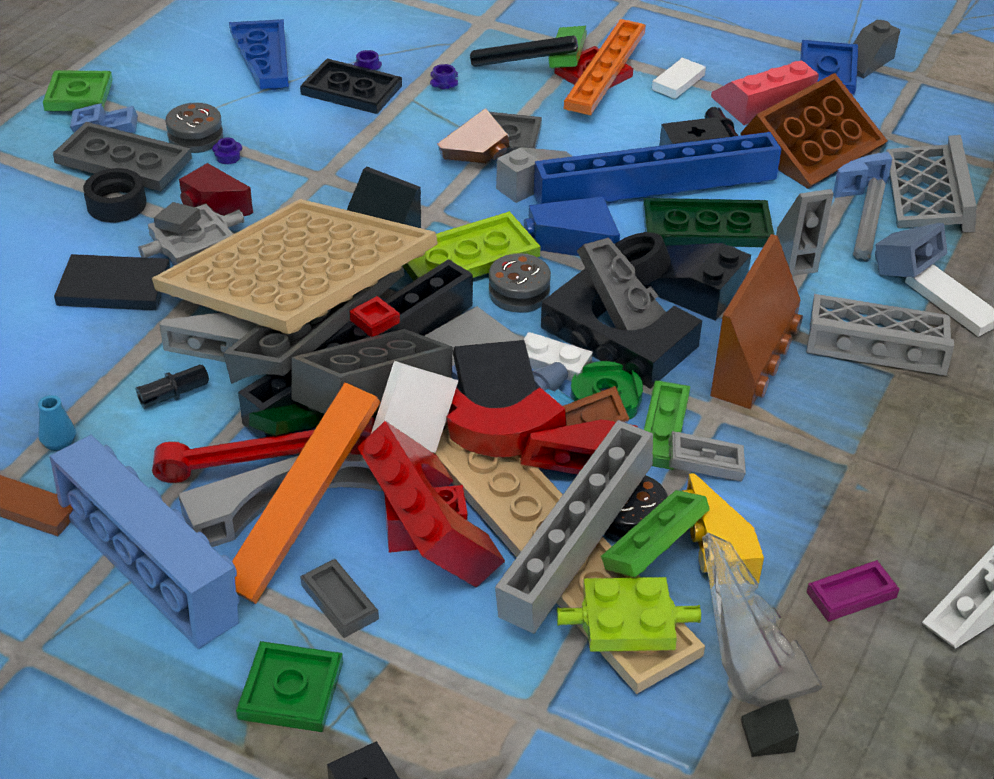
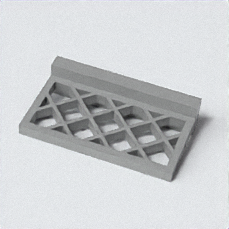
M961 135L948 136V145L887 149L886 152H889L893 158L889 176L898 228L944 223V225L960 224L962 233L975 232L977 205ZM934 156H942L936 162L928 158ZM895 159H908L909 161L904 164ZM920 164L926 167V169L920 171L914 167ZM938 172L944 176L938 179L931 175ZM906 174L913 178L909 181H906L901 179L900 177ZM924 182L930 186L923 189L917 185ZM940 189L948 194L941 197L934 193ZM907 192H910L916 196L912 199H908L902 195H904ZM927 200L934 204L928 208L920 203ZM945 208L954 213L941 214L938 211ZM910 210L919 213L917 216H904Z
M814 294L806 353L947 376L954 349V339H951L950 315ZM825 308H830V309H834V310H833V311H828V310L825 309ZM859 313L867 314L869 316L863 317ZM846 317L850 322H845L841 318ZM894 319L902 320V322H897ZM881 323V324L884 325L885 327L881 328V327H878V326L875 325V324ZM928 324L937 325L938 327L932 328ZM913 328H914V329H916L917 331H919L920 333H914V332H912V331L909 330V329H913Z

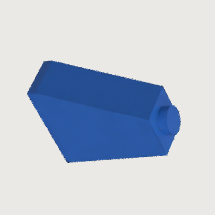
M604 197L529 205V218L524 219V228L541 246L540 251L579 256L577 250L584 244L609 238L614 244L620 241V233Z

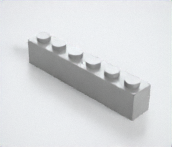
M620 420L615 423L495 586L499 618L535 634L653 465V433Z

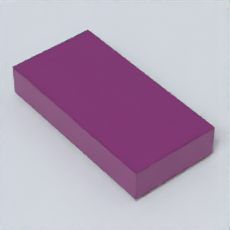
M878 560L808 583L806 593L827 622L895 599L898 596L899 587Z

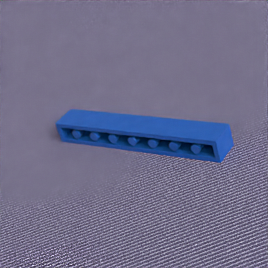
M771 132L540 160L535 161L533 192L538 204L604 197L605 202H615L629 198H645L652 195L675 194L677 192L704 190L706 188L722 186L730 187L752 182L760 183L777 178L781 147Z

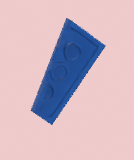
M284 19L229 22L230 33L260 89L277 90L281 87H289Z

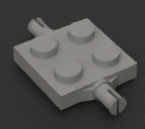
M207 204L195 207L199 208L201 219L182 235L156 228L154 222L148 224L149 235L154 241L138 246L140 256L147 258L161 253L168 256L173 264L177 265L233 235L229 227L244 223V216L240 210L223 216L213 212Z

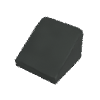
M788 698L777 700L741 716V722L752 757L795 752L799 730Z

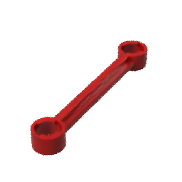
M373 417L369 420L349 454L361 455L357 446L371 434L375 422ZM314 430L193 449L179 442H164L159 444L154 450L152 473L163 482L179 483L190 477L191 470L300 454Z

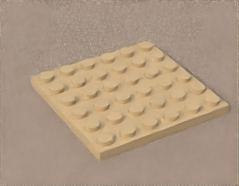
M299 199L152 278L156 291L256 323L260 326L281 331L284 334H291L301 330L302 326L311 320L326 315L329 309L339 303L351 300L354 294L364 288L374 286L378 283L379 279L389 273L399 271L409 261L422 257L426 251L436 246L438 242L436 232Z

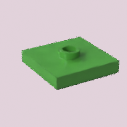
M55 70L43 99L44 111H73L100 103L104 108L113 81L112 72Z

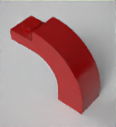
M540 387L520 402L504 408H487L477 405L456 388L448 415L446 416L449 435L452 441L471 452L491 457L520 456L524 451L530 433L567 426L565 408Z

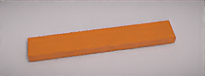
M624 19L619 20L565 98V110L592 115L644 36L646 25Z
M346 382L343 384L232 561L237 570L235 585L239 596L255 604L257 603L381 403L377 396Z

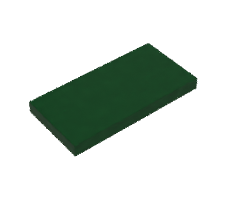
M643 198L645 232L660 235L665 246L723 243L733 247H764L770 235H774L767 200Z

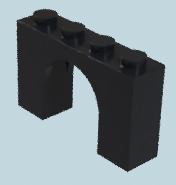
M586 268L542 301V329L571 345L592 351V357L600 361L622 364V370L631 375L633 370L639 375L643 385L650 389L654 386L655 380L660 381L699 347L703 320L676 306L669 309L654 323L642 329L620 330L600 322L597 318L606 312L607 309Z

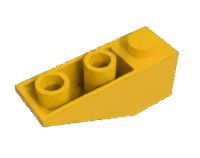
M695 473L689 474L687 490L682 491L706 496L710 508L690 528L692 541L699 544V565L702 573L707 572L712 588L759 584L764 556L754 527Z

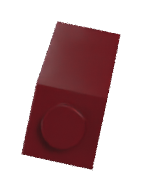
M209 163L179 179L180 198L183 205L198 207L207 204L213 212L223 216L240 210L243 216H249L253 213L251 188Z

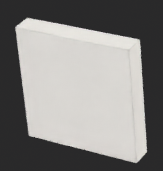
M394 361L372 432L384 421H387L431 452L436 453L458 380Z

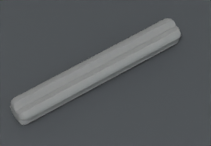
M872 178L869 180L853 253L856 259L862 258L866 261L871 258L886 184L883 179L877 180Z

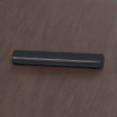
M572 35L471 51L470 60L472 66L476 67L573 53L578 49V41L576 36Z

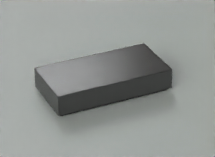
M336 559L300 576L301 586L343 638L379 620L378 609Z

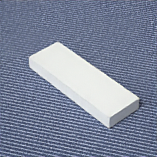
M932 264L916 277H906V284L979 337L994 329V308Z

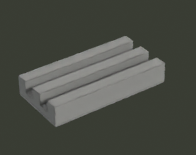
M672 431L668 439V443L671 445L669 449V456H671L669 467L742 481L746 474L744 445Z

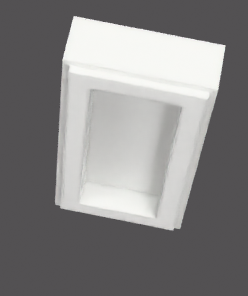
M681 58L652 81V90L676 99L705 76L706 67Z

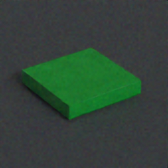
M260 641L236 709L237 719L323 732L343 665V653Z

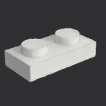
M528 332L523 339L525 340L532 369L536 370L554 362H560L567 368L568 378L566 380L571 381L575 373L577 377L578 374L582 373L584 366L592 363V351Z

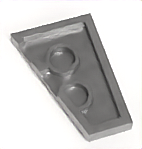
M609 238L584 244L577 250L616 329H642L651 325L666 313L655 300L658 297L657 293L651 286L647 289L635 276L633 265Z

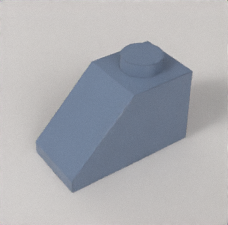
M935 223L894 232L875 244V258L878 262L879 274L887 276L916 277L948 254L944 223Z

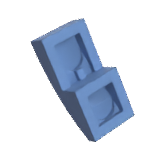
M100 103L73 110L70 128L73 132H76L85 122H90L132 133L136 132L138 115L134 106L105 113Z
M889 152L864 156L840 167L837 171L833 196L838 198L864 194L865 186H868L869 180L872 178L877 180L883 179L887 184L893 160Z

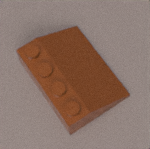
M835 73L756 114L740 133L742 136L771 132L781 147L778 170L806 188L814 186L836 173L843 165L864 157L888 142Z
M771 234L725 310L721 323L710 396L748 409L752 408L757 397H764L770 380L768 376L776 375L781 361L780 354H787L792 341L791 334L797 335L803 319V315L798 314L801 300L779 238L776 235Z

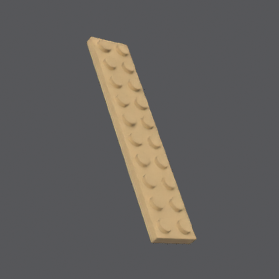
M445 422L446 428L442 431L436 453L434 454L439 457L452 477V484L463 485L465 499L510 551L518 557L563 494L539 468L520 465L522 455L491 457L471 452L459 446L450 439L448 424ZM602 537L556 603L560 608L582 607L584 600V578L641 577L639 575L631 577L605 570L601 555L612 546ZM676 623L677 641L675 650L600 651V653L631 689L638 694L703 657L705 645L684 623ZM576 625L581 630V632L588 638V635L583 629V626Z

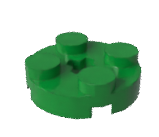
M610 361L593 362L584 366L582 373L578 374L577 377L576 373L572 377L570 396L571 399L577 401L601 392L604 388L609 389L616 386L628 417L632 419L636 416L637 409L642 401L643 383L639 375L633 370L632 375L623 371L622 364Z

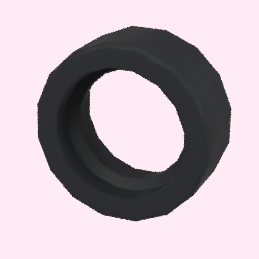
M112 168L102 170L90 176L83 185L88 213L93 218L103 222H120L134 218L144 210L147 204L143 178L137 172L129 169ZM117 192L127 193V194L122 195V196H120V197H113V198L103 197V196L108 195V194H110V193H117Z
M637 233L615 243V246L635 268V276L643 286L660 278L671 264L663 238L657 233Z

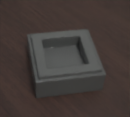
M172 202L154 217L155 227L182 235L201 219L199 208Z

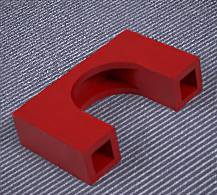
M384 421L357 446L422 557L474 587L480 585L505 562L488 533L456 513L433 488L449 486L453 482L452 477L436 454L387 421Z

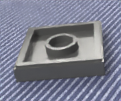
M489 112L508 134L510 146L507 147L505 154L520 147L537 148L542 117Z

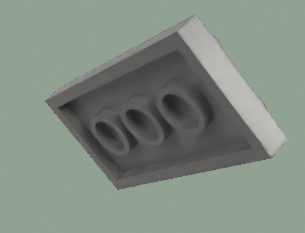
M85 122L53 152V157L56 164L90 173H97L112 168L129 169L137 172L143 178L144 187L162 191L192 159L191 148Z

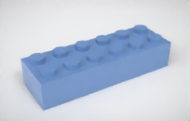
M89 435L50 455L59 505L64 508L71 504L73 508L69 515L70 522L197 649L239 623L237 607L239 597L235 585L237 570L231 559L226 555L221 556L214 550L202 532L196 533L186 523L183 515L177 509L172 510L169 508L155 488H148L140 481L135 470L131 466L125 467L108 445L103 446L92 435Z

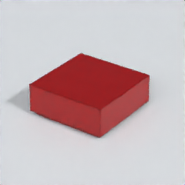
M378 296L349 311L350 321L370 337L377 336L400 323V313Z

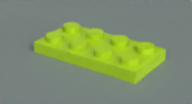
M509 211L436 233L438 244L426 251L422 257L415 258L404 264L403 268L412 280L415 281L449 259L472 273L474 278L489 273L491 265L505 255L523 253L540 257L541 246Z

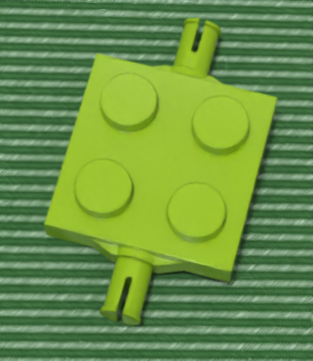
M666 577L584 578V600L582 607H557V626L582 625L588 635L590 652L675 650L677 641L676 623H701L700 605L675 606L669 596Z

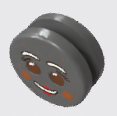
M187 103L173 108L166 116L165 122L169 143L191 148V153L208 151L213 148L218 140L223 138L221 114L212 105Z
M515 253L502 256L489 269V296L493 303L507 311L529 312L536 310L542 306V301L550 295V269L543 260L533 255Z

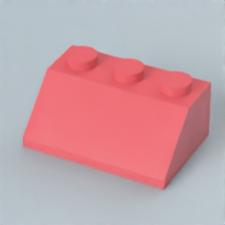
M802 60L795 61L785 66L771 68L765 72L731 81L713 91L711 98L743 125L749 124L756 114L815 84L818 81L819 74Z

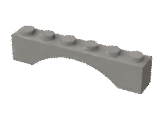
M348 454L328 487L365 488L383 491L363 456ZM298 456L179 493L181 512L186 523L196 533L202 532L209 540L211 547L236 540L244 528L265 510Z

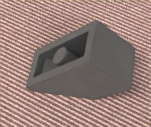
M877 19L860 31L853 43L858 44L857 76L864 79L894 59L901 29L892 26L888 21Z

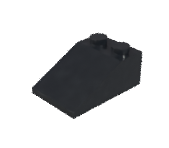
M723 243L667 245L666 248L671 260L668 270L660 278L644 285V287L647 289L651 286L658 297L716 321L727 309L748 274L751 254Z

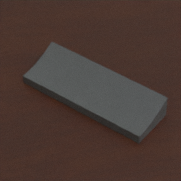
M403 266L399 271L389 273L379 279L378 283L374 286L366 287L354 294L351 300L341 302L329 309L326 315L302 326L301 330L295 333L284 334L281 331L260 325L255 327L223 352L231 384L254 375H286L292 370V357L310 353L317 349L350 321V310L376 296L379 297L405 275Z

